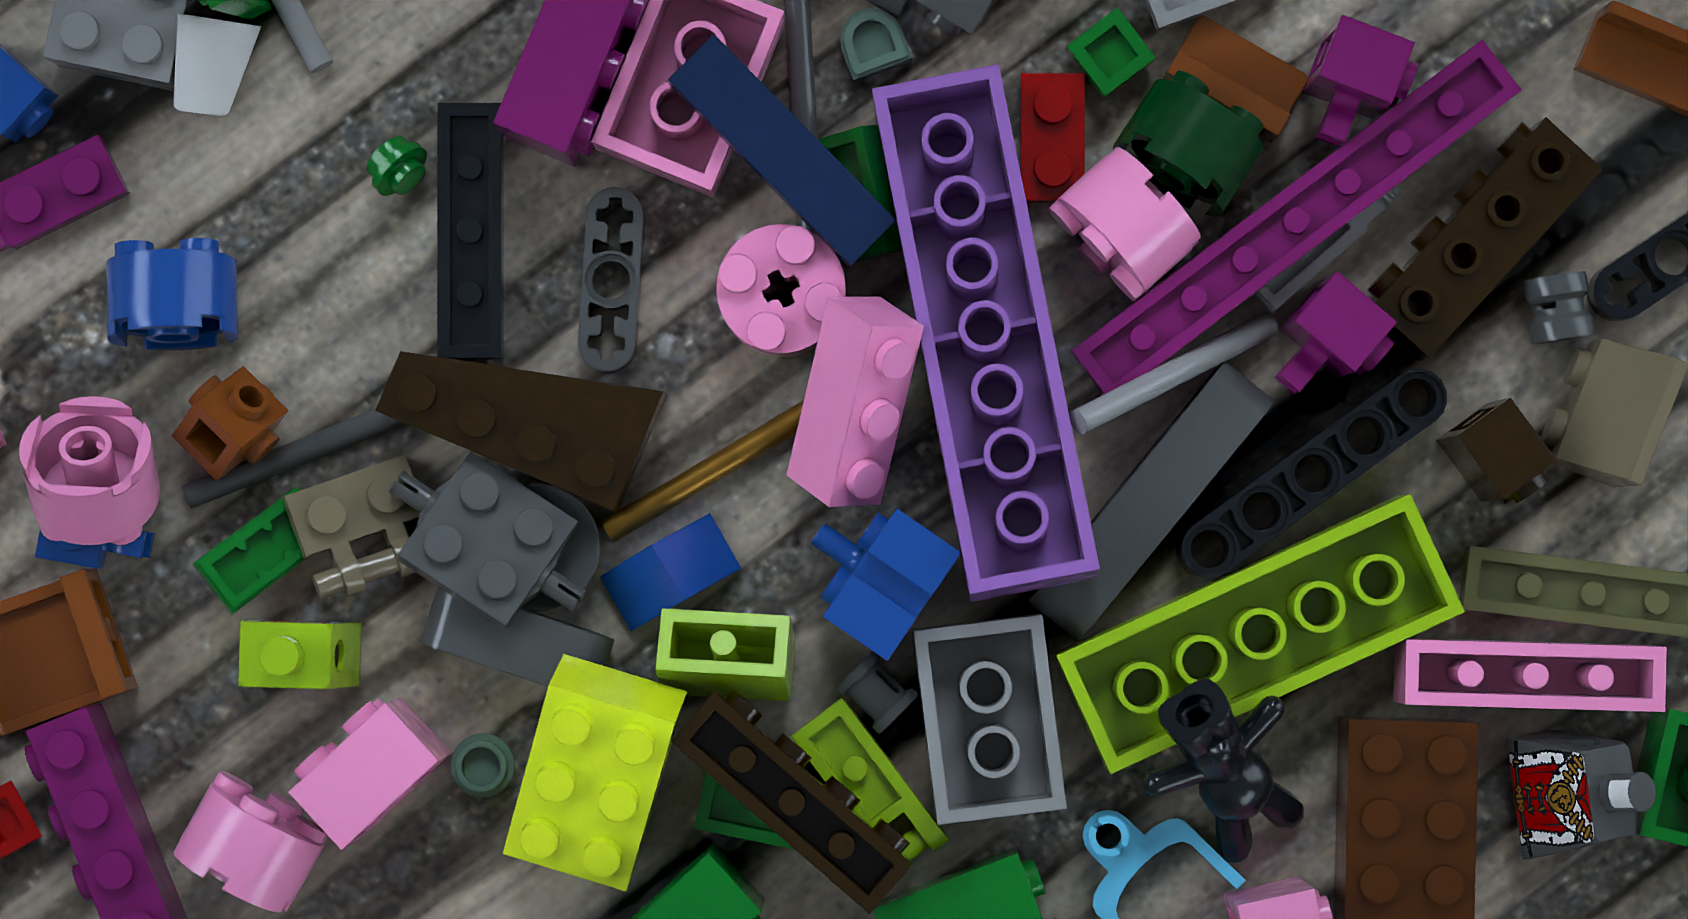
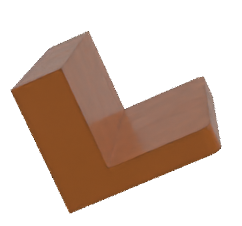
M1614 0L1598 10L1573 70L1688 117V30Z
M1199 16L1162 78L1171 80L1178 70L1197 77L1209 88L1210 92L1207 96L1219 102L1227 109L1235 105L1254 114L1264 125L1258 136L1269 143H1272L1279 136L1291 115L1289 113L1308 80L1304 72L1206 16Z

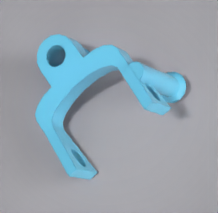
M1103 810L1089 817L1084 825L1082 836L1085 847L1108 871L1099 882L1093 895L1092 906L1101 919H1120L1116 908L1119 897L1129 880L1156 853L1169 845L1179 842L1190 844L1235 889H1238L1246 881L1193 828L1179 818L1167 819L1143 834L1119 812ZM1108 823L1114 824L1120 830L1119 842L1110 848L1099 845L1096 840L1097 829L1101 825Z

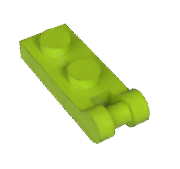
M841 697L791 735L796 744L812 757L810 760L811 764L825 782L832 775L861 800L854 811L872 827L880 818L889 824L903 812L914 825L911 830L902 835L910 842L909 846L903 851V854L911 861L929 847L936 851L950 840L941 825L937 824L935 817L925 807L844 697Z

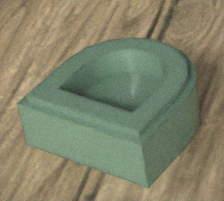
M876 8L859 10L851 15L843 25L840 35L841 51L853 83L912 61V55L900 25L885 10Z

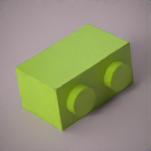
M662 608L655 668L659 682L687 691V696L710 697L713 692L717 691L721 696L727 698L734 690L744 699L790 701L796 642L791 617L787 615Z

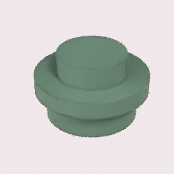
M479 733L467 737L459 743L451 758V774L455 783L462 791L474 797L483 798L498 794L511 782L515 771V759L511 748L504 740L493 734Z

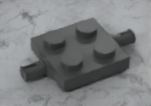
M472 451L467 455L453 477L438 487L436 491H433L407 474L405 470L398 476V481L395 480L389 493L420 512L417 528L398 553V561L504 631L508 628L521 607L536 597L540 591L567 608L571 613L576 609L578 602L584 597L587 591L585 588H581L555 571L559 552L577 528L578 521Z

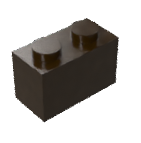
M1511 397L1486 403L1436 440L1480 501L1502 500L1506 504L1513 499L1516 503L1524 500L1548 482L1543 471L1557 462Z

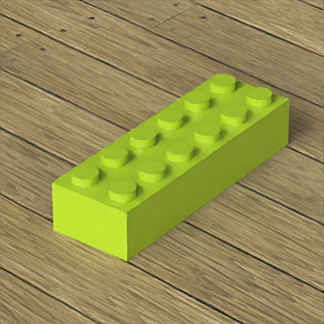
M1411 494L1395 496L1054 652L1052 655L1105 770L1112 774L1176 745L1160 724L1157 711L1163 702L1197 680L1209 678L1218 684L1226 695L1235 718L1254 709L1266 696L1281 697L1458 616L1465 611Z

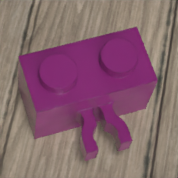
M1342 14L1324 33L1309 72L1308 80L1302 91L1329 102L1315 139L1339 148L1341 143L1346 142L1356 113L1374 119L1388 106H1395L1399 98L1404 100L1418 69V63L1409 60L1415 42Z
M1337 271L1321 280L1280 327V330L1300 348L1274 378L1292 394H1295L1304 388L1321 366L1336 378L1356 372L1358 375H1361L1365 370L1370 372L1393 346L1394 342L1386 335L1397 321Z

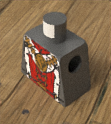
M1548 730L1506 738L1522 859L1539 858L1637 834L1640 828L1638 812L1647 811L1652 807L1655 801L1656 790L1654 782L1648 774L1633 772L1630 749L1625 742L1564 730Z

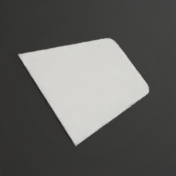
M177 13L174 107L184 112L216 116L227 115L231 109L261 26Z

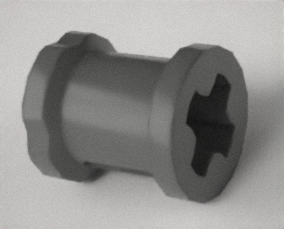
M872 651L835 689L841 695L848 694L874 720L872 728L879 735L916 699L919 693L913 687L905 689L879 663L880 656Z

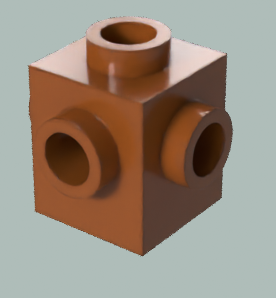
M242 366L224 381H221L216 375L212 376L195 391L188 401L192 407L172 434V437L218 481L243 460L246 459L251 465H255L264 458L280 440L273 431L289 410L273 395L269 388L261 384Z

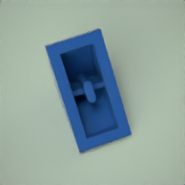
M709 513L651 544L604 573L600 578L630 631H633L661 615L662 608L672 609L740 570L741 566L712 515Z

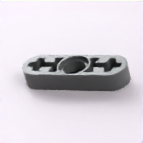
M610 187L599 191L590 200L586 210L578 350L586 364L603 373H614L627 367L633 360L637 349L645 213L638 198L630 191L619 187ZM613 200L622 201L625 212L633 213L634 215L632 223L622 224L619 239L621 246L633 244L632 256H627L618 251H604L594 254L595 242L598 241L609 245V227L605 222L598 221L599 211H609ZM609 262L623 265L630 275V284L627 291L622 296L614 299L600 296L593 285V278L597 269ZM593 304L607 310L629 307L627 320L614 316V334L617 338L625 339L624 350L613 352L612 361H601L600 352L590 348L591 337H600L603 333L604 317L602 315L590 318L591 305Z

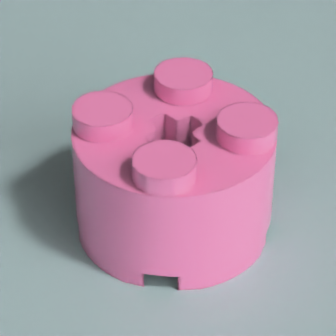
M1116 147L1063 193L1048 208V211L1071 236L1078 233L1084 240L1077 248V251L1088 265L1100 276H1104L1111 269L1112 272L1109 275L1114 283L1128 298L1136 302L1199 242L1198 240L1201 236L1190 216L1169 191L1163 195L1149 181L1154 175L1131 154L1122 148Z
M775 224L751 231L739 239L728 251L719 267L717 277V300L729 329L746 346L770 356L792 357L816 348L828 297H845V277L835 252L818 235L802 226ZM776 276H781L786 283L795 280L800 286L792 292L794 303L788 307L783 308L778 300L767 302L764 298V295L772 290L770 280Z
M98 396L70 399L60 403V412L50 416L43 422L41 415L33 420L26 428L20 441L19 456L31 509L43 536L49 540L65 541L79 545H99L110 542L116 545H125L135 541L143 531L142 525L154 513L160 498V482L150 430L146 423L143 422L142 424L141 421L133 416L132 408L121 401Z
M220 770L197 807L173 854L183 865L202 878L209 871L214 877L225 883L222 890L233 896L272 912L281 913L283 909L287 912L323 850L328 835L317 823L301 816L304 809L293 801L274 792H270L266 801L251 794L253 787L247 782Z

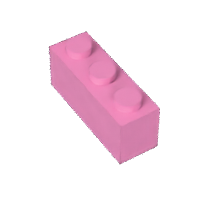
M828 297L786 476L828 507L881 504L924 325L881 297Z

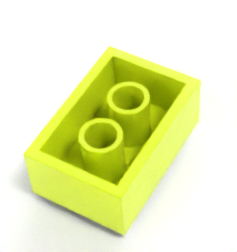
M563 654L548 685L502 854L627 891L640 856L671 749V741L675 735L687 691Z

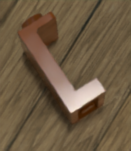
M81 569L59 577L60 580L0 601V737L139 688L97 569Z

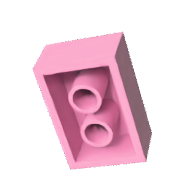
M649 0L591 142L595 149L714 198L733 149L691 108L666 80L715 34L762 82L786 24L785 11L758 0Z

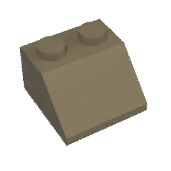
M1603 338L1588 342L1586 350L1577 348L1569 362L1564 377V383L1571 385L1563 409L1554 407L1546 421L1541 440L1548 445L1549 451L1557 460L1554 464L1613 488L1642 485L1687 371L1688 362Z

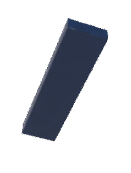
M715 34L666 80L691 108L847 266H851L896 221L871 193Z

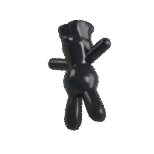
M1205 678L1190 684L1181 692L1163 702L1159 707L1157 714L1160 724L1178 745L1180 752L1186 760L1149 772L1144 778L1143 785L1148 794L1161 796L1199 784L1200 797L1211 813L1215 815L1218 850L1225 860L1237 863L1248 857L1252 847L1253 838L1249 818L1261 812L1275 826L1294 828L1304 818V807L1294 794L1273 781V774L1261 755L1253 751V748L1282 717L1285 707L1283 701L1277 696H1266L1238 725L1229 701L1222 689L1209 678Z

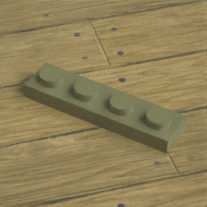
M1466 546L1459 598L1464 610L1688 638V573Z

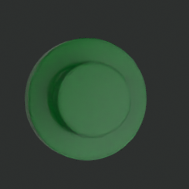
M403 136L393 137L383 143L373 153L367 163V172L373 177V188L382 196L394 193L402 195L411 191L425 175L426 169L424 164L427 159V151L418 142H409Z

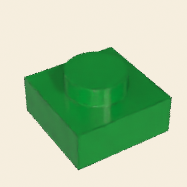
M1118 7L1069 43L1065 48L1103 100L1156 59Z

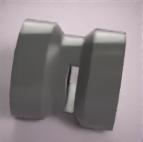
M1586 271L1522 281L1524 300L1532 306L1534 319L1529 324L1531 345L1596 335L1593 315L1585 310L1584 296L1589 291Z

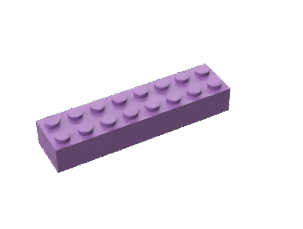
M999 64L872 88L874 110L915 320L924 325L920 346L970 602L1098 578L1100 566Z

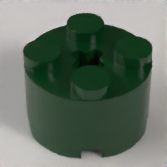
M1178 70L1171 80L1158 79L1153 83L1114 143L1113 150L1116 147L1127 150L1154 175L1149 181L1163 195L1169 191L1180 205L1191 209L1196 199L1211 204L1205 215L1217 217L1222 215L1263 151V145L1258 135L1264 128V125L1254 114L1242 107L1232 105L1230 109H1227L1219 102L1207 96L1210 90L1201 80L1185 71Z

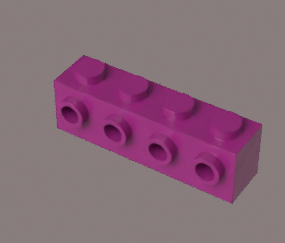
M102 703L81 708L27 730L26 733L30 741V745L25 746L27 763L38 782L46 781L54 804L48 807L52 826L61 841H70L78 864L72 867L76 886L85 901L93 899L100 919H188Z

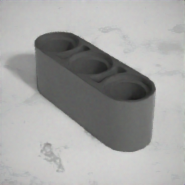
M437 587L419 642L434 649L548 686L563 654L606 666L615 639L535 611L521 609L504 631Z

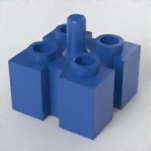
M897 508L889 519L878 512L856 544L828 524H823L812 539L811 544L839 563L841 567L819 597L829 604L822 617L888 661L961 552Z

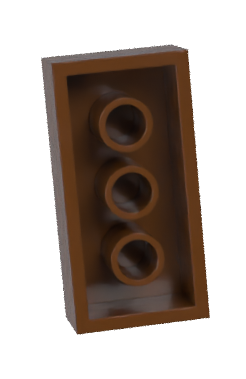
M1338 716L1334 919H1475L1479 723L1466 719Z

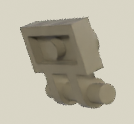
M406 455L300 490L282 498L303 559L327 550L334 568L312 575V580L320 599L340 592H344L347 597L366 590V583L394 573H398L400 577L416 573L398 561V553L409 539L404 523L418 519L420 512L389 493L395 480L398 481V476L402 471L405 470L407 474L413 477ZM382 531L388 549L356 559L349 543Z

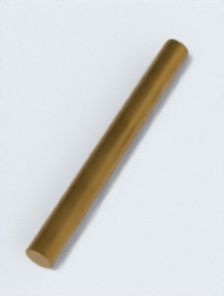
M804 400L602 520L601 524L613 543L617 542L794 436L797 431Z

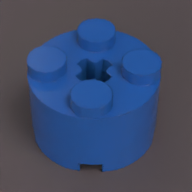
M188 238L179 242V249H154L152 242L142 240H128L115 243V256L106 262L107 339L109 342L127 347V335L144 337V348L148 350H194L217 347V334L223 333L229 343L238 339L237 261L235 258L219 252V241L209 238Z

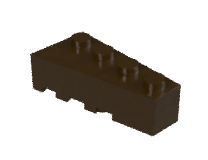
M400 351L375 411L608 509L619 511L667 394L664 391Z

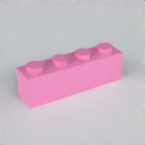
M1407 638L1394 644L1393 701L1405 705L1665 712L1667 647L1633 644Z

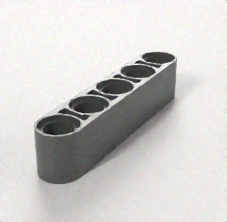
M1227 361L1221 363L1091 520L1100 566L1098 578L1035 590L1027 602L1074 641H1079L1272 406L1274 400Z

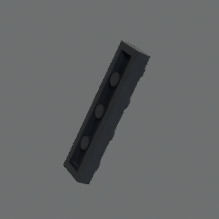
M437 103V357L449 359H504V136L493 124L501 103Z

